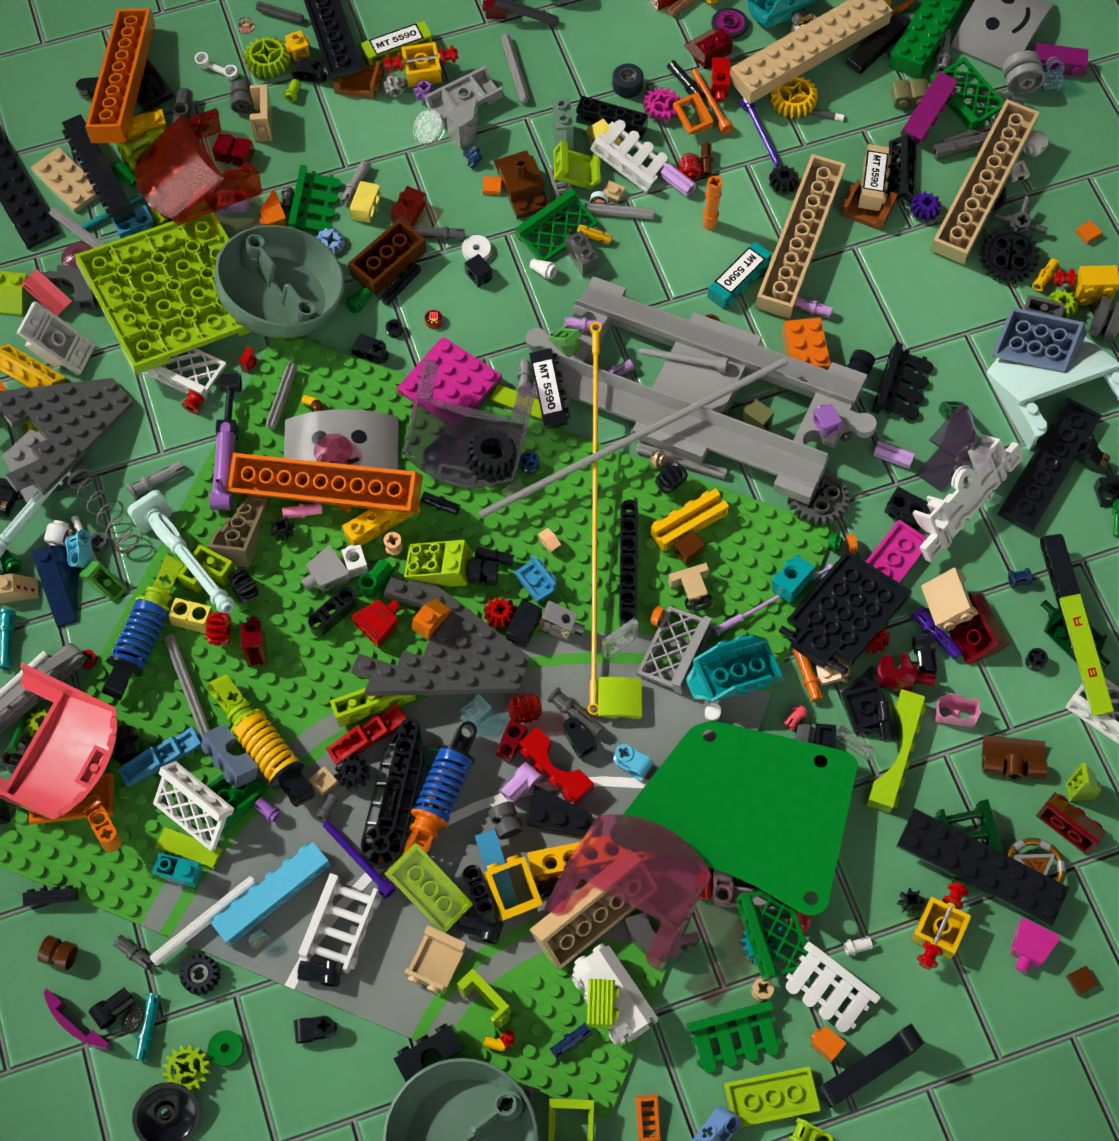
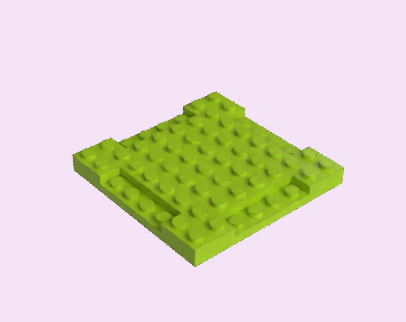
M212 208L75 254L76 264L90 291H93L135 375L170 362L171 357L237 333L240 337L252 332L240 325L229 315L216 293L214 280L215 265L220 250L229 238Z

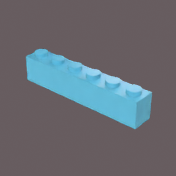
M314 842L303 845L297 855L293 858H287L278 870L269 872L263 882L259 885H253L244 897L235 899L229 909L225 912L221 911L214 916L211 924L229 947L331 866L328 859Z

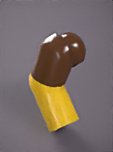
M303 395L301 403L312 406L314 408L312 412L324 411L325 407L320 399Z

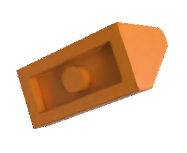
M698 92L672 104L688 135L712 129L714 121ZM692 105L701 124L692 127L682 107Z

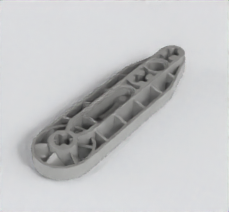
M69 643L39 666L37 670L63 682L84 664L86 657L76 645ZM21 682L0 699V735L43 699L24 689Z

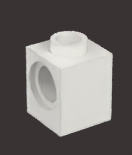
M350 545L341 550L351 578L369 572L361 545ZM352 558H359L356 562L350 561Z

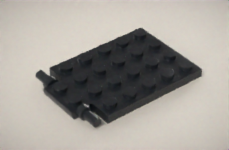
M846 551L787 618V623L799 630L800 634L796 631L792 632L784 626H781L779 633L789 639L793 649L823 669L827 666L845 675L848 668L839 663L838 659L834 656L837 655L853 665L912 595V590L851 552Z

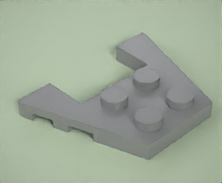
M30 429L2 455L10 472L38 460L33 454L31 446L46 440L41 433ZM31 485L20 491L28 503L39 489Z

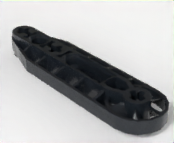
M412 718L404 719L382 754L364 827L361 852L366 862L377 869L391 867L403 853L412 815L411 810L414 807L423 769L421 730L419 723ZM410 728H413V729H411L410 734H409L410 738H408L407 731H409ZM404 746L410 747L408 752L400 751ZM390 749L394 750L391 763H384ZM415 754H420L421 762L419 769L412 767ZM401 760H403L404 768H402L401 771H398V769L401 768ZM383 768L389 769L386 783L380 782ZM410 774H418L414 789L408 787ZM378 787L385 789L382 802H375ZM390 791H392L390 805L388 807V817H384ZM398 792H400L395 816L393 819L391 818L392 812H394L396 797L398 795ZM406 793L413 794L410 808L403 807ZM373 807L380 808L377 822H370ZM401 813H408L405 828L398 827ZM384 831H387L386 836H383ZM398 833H404L402 840ZM391 841H400V844L391 846ZM381 844H385L386 848L383 847V850H379L378 846L381 847ZM391 853L395 856L394 859L390 857Z

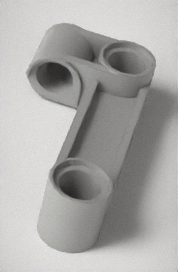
M713 869L712 902L719 908H738L735 900L740 894L746 892L753 893L761 891V889L733 887L734 876ZM717 893H725L728 899L720 900L717 897ZM772 896V900L781 904L780 900ZM760 897L752 898L754 905L762 910L767 901ZM769 903L765 911L779 912L780 909Z

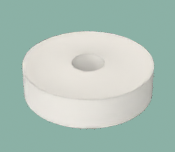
M472 235L464 240L462 253L467 261L477 254H480L486 261L491 254V245L484 236Z

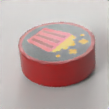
M430 310L424 316L425 324L429 328H439L443 323L442 313L438 310Z

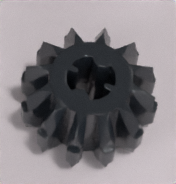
M788 164L785 167L781 165L778 168L774 167L769 174V185L773 188L774 192L779 191L780 195L785 192L788 195L790 191L794 192L799 184L798 172H795L794 167L788 168Z
M674 462L656 476L655 483L664 494H670L687 480L688 473L683 466Z
M246 569L236 570L228 576L229 584L241 602L251 601L258 596L259 591L256 583Z
M348 755L346 762L340 759L341 766L335 767V770L338 772L335 774V778L339 780V785L341 787L346 785V790L348 791L352 786H354L355 790H358V784L365 786L364 780L370 778L369 774H367L370 768L365 766L366 760L362 759L359 761V756L357 755L353 760ZM350 771L356 772V774H355V775H353L352 773L349 774V772H350Z

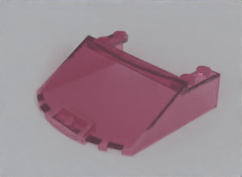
M602 815L597 817L564 866V871L544 909L552 913L562 912L567 906L580 879H583L661 921L662 924L647 951L646 960L651 967L662 973L711 878V874L697 852L684 839L666 827L631 815Z

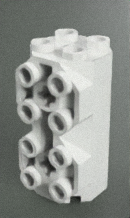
M602 943L592 950L593 953L588 957L583 955L574 962L572 981L578 990L582 988L585 995L584 999L588 1004V979L615 980V986H619V1000H615L614 1008L619 1009V1022H614V1028H608V1036L614 1045L619 1043L623 1046L626 1040L629 1043L650 1029L648 1024L651 1021L653 1024L657 1023L658 1017L609 945L605 947Z

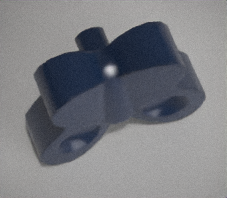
M473 146L471 150L463 152V156L469 159L467 166L471 169H474L478 161H481L483 158L479 154L480 149L476 146Z

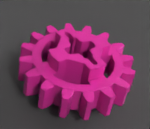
M663 87L660 90L654 88V92L648 91V95H645L643 102L644 112L649 113L648 118L654 117V121L661 119V122H664V119L670 121L671 117L676 118L677 112L672 107V104L680 100V96H676V91L670 92V88L664 90Z

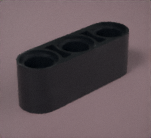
M351 587L340 589L309 617L308 624L314 636H324L355 609L358 602L355 591ZM345 597H352L349 601L343 600ZM333 609L337 610L336 613L329 614V611ZM318 622L323 623L320 627H314Z
M469 865L463 870L462 874L482 924L493 925L499 918L495 903L480 867Z

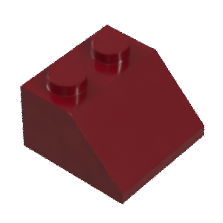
M723 28L710 29L685 43L684 47L703 68H706L712 64V57H726L732 53L733 39Z

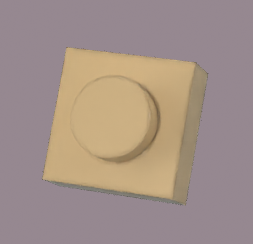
M609 181L603 192L607 194L608 201L618 204L625 192V187Z
M325 766L308 779L321 796L338 784V781Z

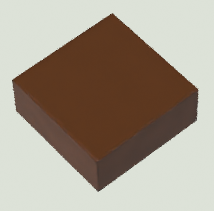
M1087 966L1066 976L1077 996L1098 985Z

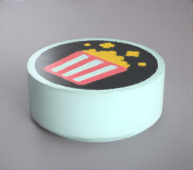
M601 191L593 192L590 197V203L608 204V196Z

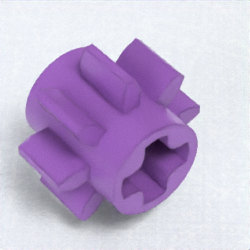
M424 80L416 83L417 88L413 90L417 101L420 100L426 103L425 95L435 91V88H433L432 82L429 83Z

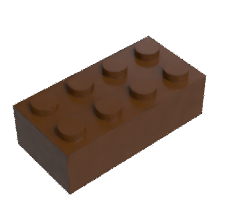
M398 219L348 263L350 275L365 288L369 289L373 295L377 296L427 252L426 240L404 221Z

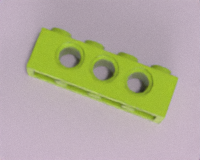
M366 688L330 700L340 728L387 711L395 704L403 705L416 700L415 695L365 696Z

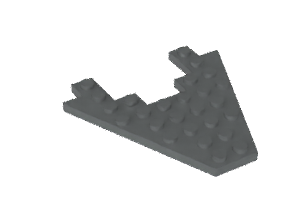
M113 378L31 388L20 387L14 390L0 391V417L3 416L12 428L30 420L46 439L31 446L32 452L38 460L6 474L7 481L16 492L35 484L39 491L46 495L133 406V400Z
M392 577L390 578L384 592V597L420 609L429 601L437 599L449 607L451 612L430 637L423 657L403 650L399 663L395 666L358 653L351 674L369 679L364 693L365 696L518 693L530 659L528 655L438 585L415 580L407 583Z

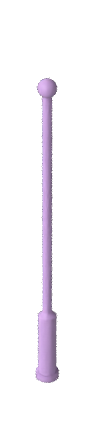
M828 564L827 568L814 574L813 579L828 572L834 565ZM777 595L743 615L738 614L719 626L713 627L714 634L719 636L722 632L744 621L745 617L781 597Z

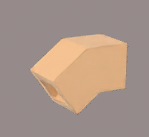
M549 528L538 534L540 542L549 553L561 545Z

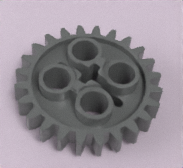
M828 470L823 474L810 504L808 505L788 497L789 509H795L794 516L801 515L800 521L804 518L807 519V524L814 521V526L818 522H821L822 526H824L826 521L830 525L833 519L839 521L840 516H844L845 511H847L850 501L848 497L850 492L846 490L847 484L841 485L843 479L836 480L837 474L835 473L830 476V471Z

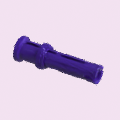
M924 606L920 607L911 616V619H915L919 623L923 632L929 633L931 636L934 635L939 645L953 660L956 659L963 651L959 649L942 629L935 626L933 618L925 611L926 608ZM939 635H941L943 639L951 646L950 648L939 637Z

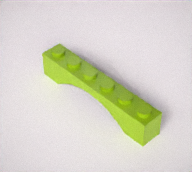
M901 689L893 712L900 733L898 757L893 766L883 776L874 781L866 806L890 813L893 808H897L900 796H897L898 789L902 790L905 778L902 775L904 770H908L911 759H908L909 752L913 753L916 744L913 737L914 734L919 733L921 722H918L919 716H923L927 704H923L925 696Z

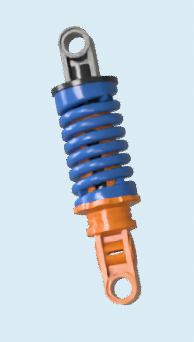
M469 721L462 723L456 729L450 745H439L435 762L432 764V769L429 771V776L426 778V783L420 792V798L417 799V806L411 810L415 821L410 826V830L413 832L406 843L404 853L414 843H417L427 854L432 840H437L439 829H446L448 827L449 814L453 812L452 806L456 805L455 799L459 798L458 792L462 791L461 785L465 784V777L468 776L467 769H471L475 763V759L468 754L477 735V727L474 723ZM463 728L469 730L470 737L462 734Z

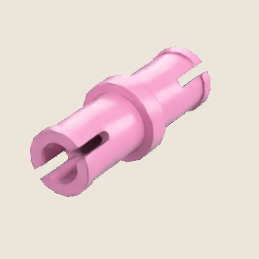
M299 503V506L283 507V518L301 517L303 519L305 516L322 514L321 504L303 505V503Z

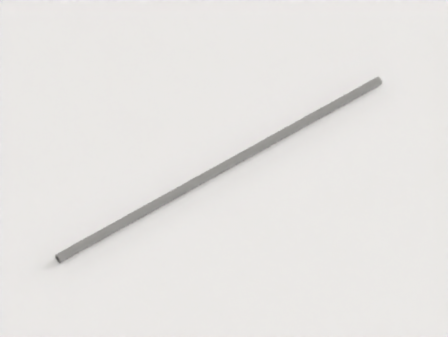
M782 358L479 511L480 518L482 519L787 365V360Z

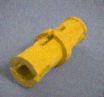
M1050 259L1046 267L1041 269L1039 277L1032 284L1034 290L1041 292L1045 285L1053 279V274L1060 266L1058 260Z

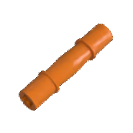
M711 176L707 182L705 209L703 211V227L706 230H714L717 227L718 209L722 196V179L719 176Z

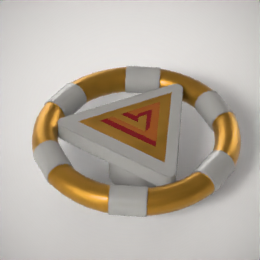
M1026 838L1013 844L1006 853L1007 856L1044 875H1047L1055 858L1058 871L1056 881L1063 884L1066 876L1065 861L1058 849L1051 843L1039 838ZM1031 845L1038 846L1051 853L1015 855L1024 847Z

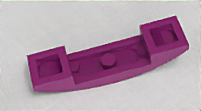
M46 988L44 996L49 1010L68 1033L91 1047L111 1051L113 1047L97 1032L92 1030L86 1036L62 1014L67 1005Z

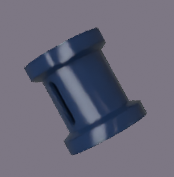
M1029 568L1017 572L1010 570L1008 572L1010 587L1015 588L1016 585L1023 584L1032 585L1031 570Z

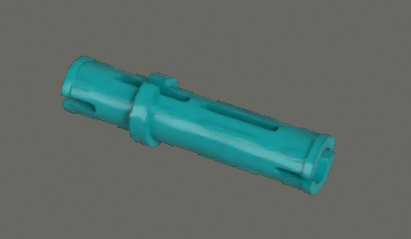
M147 994L140 1033L136 1036L138 1042L134 1060L148 1061L150 1045L154 1041V1036L152 1035L161 995Z

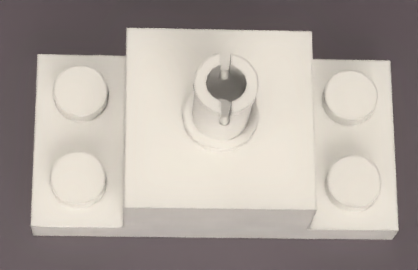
M38 302L31 304L16 333L27 341L24 347L52 366L63 365L76 375L82 373L96 345Z

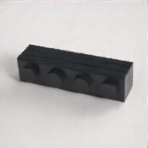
M73 885L65 886V889H61L60 886L52 887V890H48V888H40V891L28 889L27 892L22 893L23 906L79 901L78 887L73 888Z

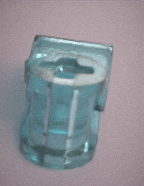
M1053 56L1046 62L1044 72L1046 79L1042 85V91L1047 89L1060 92L1062 89L1064 64L1060 58ZM1054 63H1059V67L1057 69H1051V66Z

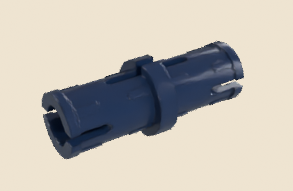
M584 1022L570 1034H565V1038L549 1049L558 1061L559 1058L571 1049L575 1050L578 1048L577 1045L593 1033Z

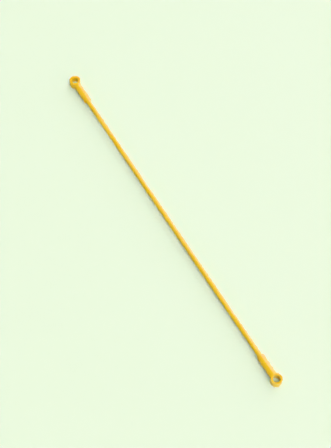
M598 322L590 325L593 355V454L598 452V355H600V334L602 332L601 324ZM598 460L593 462L592 673L590 680V705L588 706V713L592 717L598 716V710L595 713L590 711L592 707L598 709V680H596Z

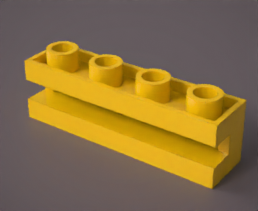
M716 488L712 491H706L700 498L687 502L683 508L672 511L663 520H656L651 526L650 535L661 550L665 552L691 531L697 533L726 516L729 505L725 500L721 501L719 499L720 493Z

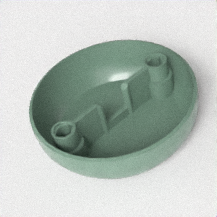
M264 225L246 229L236 234L220 250L214 270L216 293L225 310L243 327L266 337L280 339L295 338L316 331L334 316L343 296L344 274L335 254L319 239L291 227Z
M456 1058L432 1064L416 1073L405 1083L397 1093L387 1113L383 1130V1141H539V1127L534 1108L526 1092L508 1073L484 1061ZM505 1099H512L510 1102H508L505 1106L502 1107V1102Z

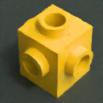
M301 30L285 36L286 43L284 45L294 62L299 57H310V42L307 36H303Z

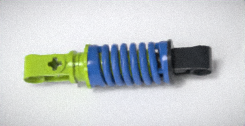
M167 554L153 586L146 588L145 596L136 597L132 612L129 614V619L126 620V625L122 628L119 639L116 641V646L112 649L113 654L106 659V662L113 669L101 693L120 701L130 677H141L143 675L144 662L148 661V655L152 653L151 649L155 647L154 642L158 640V635L161 634L160 628H163L165 625L163 621L169 617L170 610L167 606L173 599L170 592L178 578L177 575L185 565L182 560Z

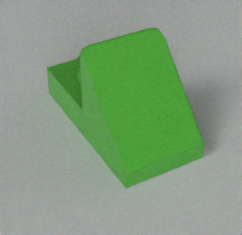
M562 328L550 337L549 340L565 356L570 357L581 348L577 339L582 334L578 329Z

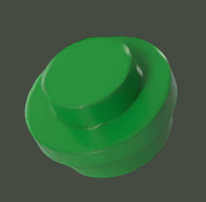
M836 532L829 536L828 549H832L833 552H837L838 548L841 549L843 537H840V533Z

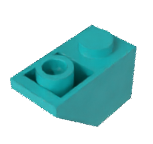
M158 853L152 870L154 875L175 884L197 889L203 872V868L198 862Z

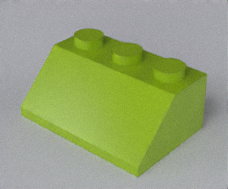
M0 271V314L24 315L30 295L22 286V283L28 278L26 273Z

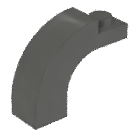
M57 265V271L41 272L57 288L64 287L74 291V302L78 311L97 310V299L93 291H90L80 270L71 266Z
M646 912L625 918V926L632 942L643 953L655 959L665 961L681 959L682 949L684 951L697 948L696 945L700 942L697 931L673 939L659 936L651 928Z

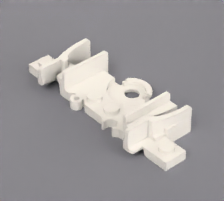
M983 434L980 437L983 446H979L976 450L970 449L968 451L973 469H970V466L963 465L955 471L952 477L951 486L956 491L953 494L949 493L944 500L927 496V506L931 512L930 515L916 510L913 512V516L919 526L925 532L930 533V536L920 546L926 561L932 562L943 549L947 550L952 543L951 538H954L961 529H965L964 520H972V516L983 505L985 500L990 501L992 499L993 493L991 491L996 490L1001 481H1005L1007 478L1006 471L1012 472L1024 458L1018 443L1012 442L1005 450L1001 439ZM967 476L968 482L966 486L963 487V480Z

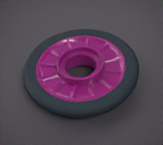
M724 8L713 15L711 25L713 29L723 28L731 38H736L746 32L748 18L738 9ZM732 21L734 24L727 25L725 22Z

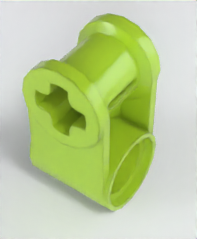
M800 1118L796 1120L797 1125L793 1135L788 1138L789 1141H817L818 1138L833 1141L831 1134ZM804 1129L803 1135L800 1137L801 1131Z

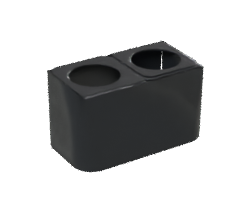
M522 598L506 631V639L527 648L542 616V608Z

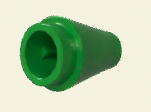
M118 162L114 166L113 172L116 178L132 187L138 184L139 178H137L127 163Z
M364 288L348 297L346 307L352 313L360 312L372 296L371 291Z
M6 549L0 558L2 569L7 574H17L22 568L21 561Z

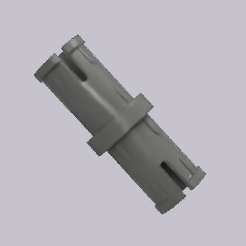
M123 935L117 937L123 945L115 940L113 946L126 954L128 960L135 961L145 971L151 968L145 961L152 965L154 963L150 956L141 950L139 945H134Z

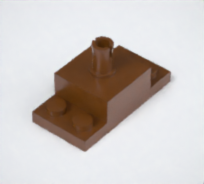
M527 150L494 160V166L499 177H501L502 185L516 219L536 214L550 204L544 192V181L533 156H529Z

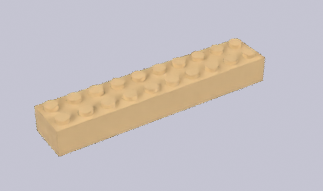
M847 0L731 67L730 82L750 105L778 87L890 23L893 10L884 0Z
M1006 99L933 240L932 252L965 264L1037 123L1039 111Z
M814 154L811 155L759 290L756 309L788 319L791 318L797 297L800 294L845 171V163Z

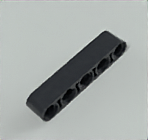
M899 11L891 17L889 24L875 31L849 56L846 64L859 74H862L901 38L911 19Z

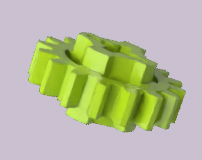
M190 1044L187 1050L183 1045H180L179 1052L172 1049L173 1056H166L165 1058L169 1062L162 1065L167 1070L162 1076L169 1078L166 1082L181 1084L192 1092L194 1087L200 1090V1083L208 1082L204 1078L205 1075L211 1074L206 1069L211 1063L204 1061L208 1057L207 1054L203 1053L200 1055L201 1049L197 1047L194 1050ZM188 1055L185 1059L179 1060L180 1057ZM198 1060L200 1062V1072L197 1071ZM180 1065L183 1067H189L193 1074L190 1072H184ZM173 1067H175V1069H176V1075H175L174 1077H173ZM195 1079L193 1082L185 1084L186 1081Z

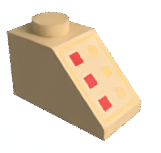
M17 574L0 575V603L39 598V580L37 578Z

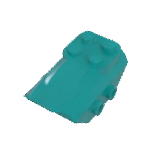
M747 0L746 2L753 19L770 28L781 22L789 21L793 17V13L806 6L827 0Z
M741 635L732 641L727 642V640L718 642L714 647L693 659V668L686 677V682L693 698L710 700L711 702L734 695L743 696L750 691L763 690L774 683L785 680L766 638L757 635Z

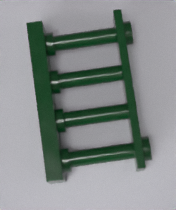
M988 799L979 801L972 811L946 816L945 810L940 809L936 813L935 819L947 825L977 818V820H980L982 828L979 831L965 834L976 840H986L988 846L1004 854ZM954 876L952 878V884L959 882L965 886L969 885Z

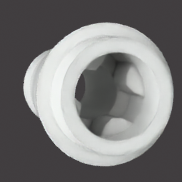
M532 259L529 266L530 269L536 271L545 279H553L558 270L554 262Z

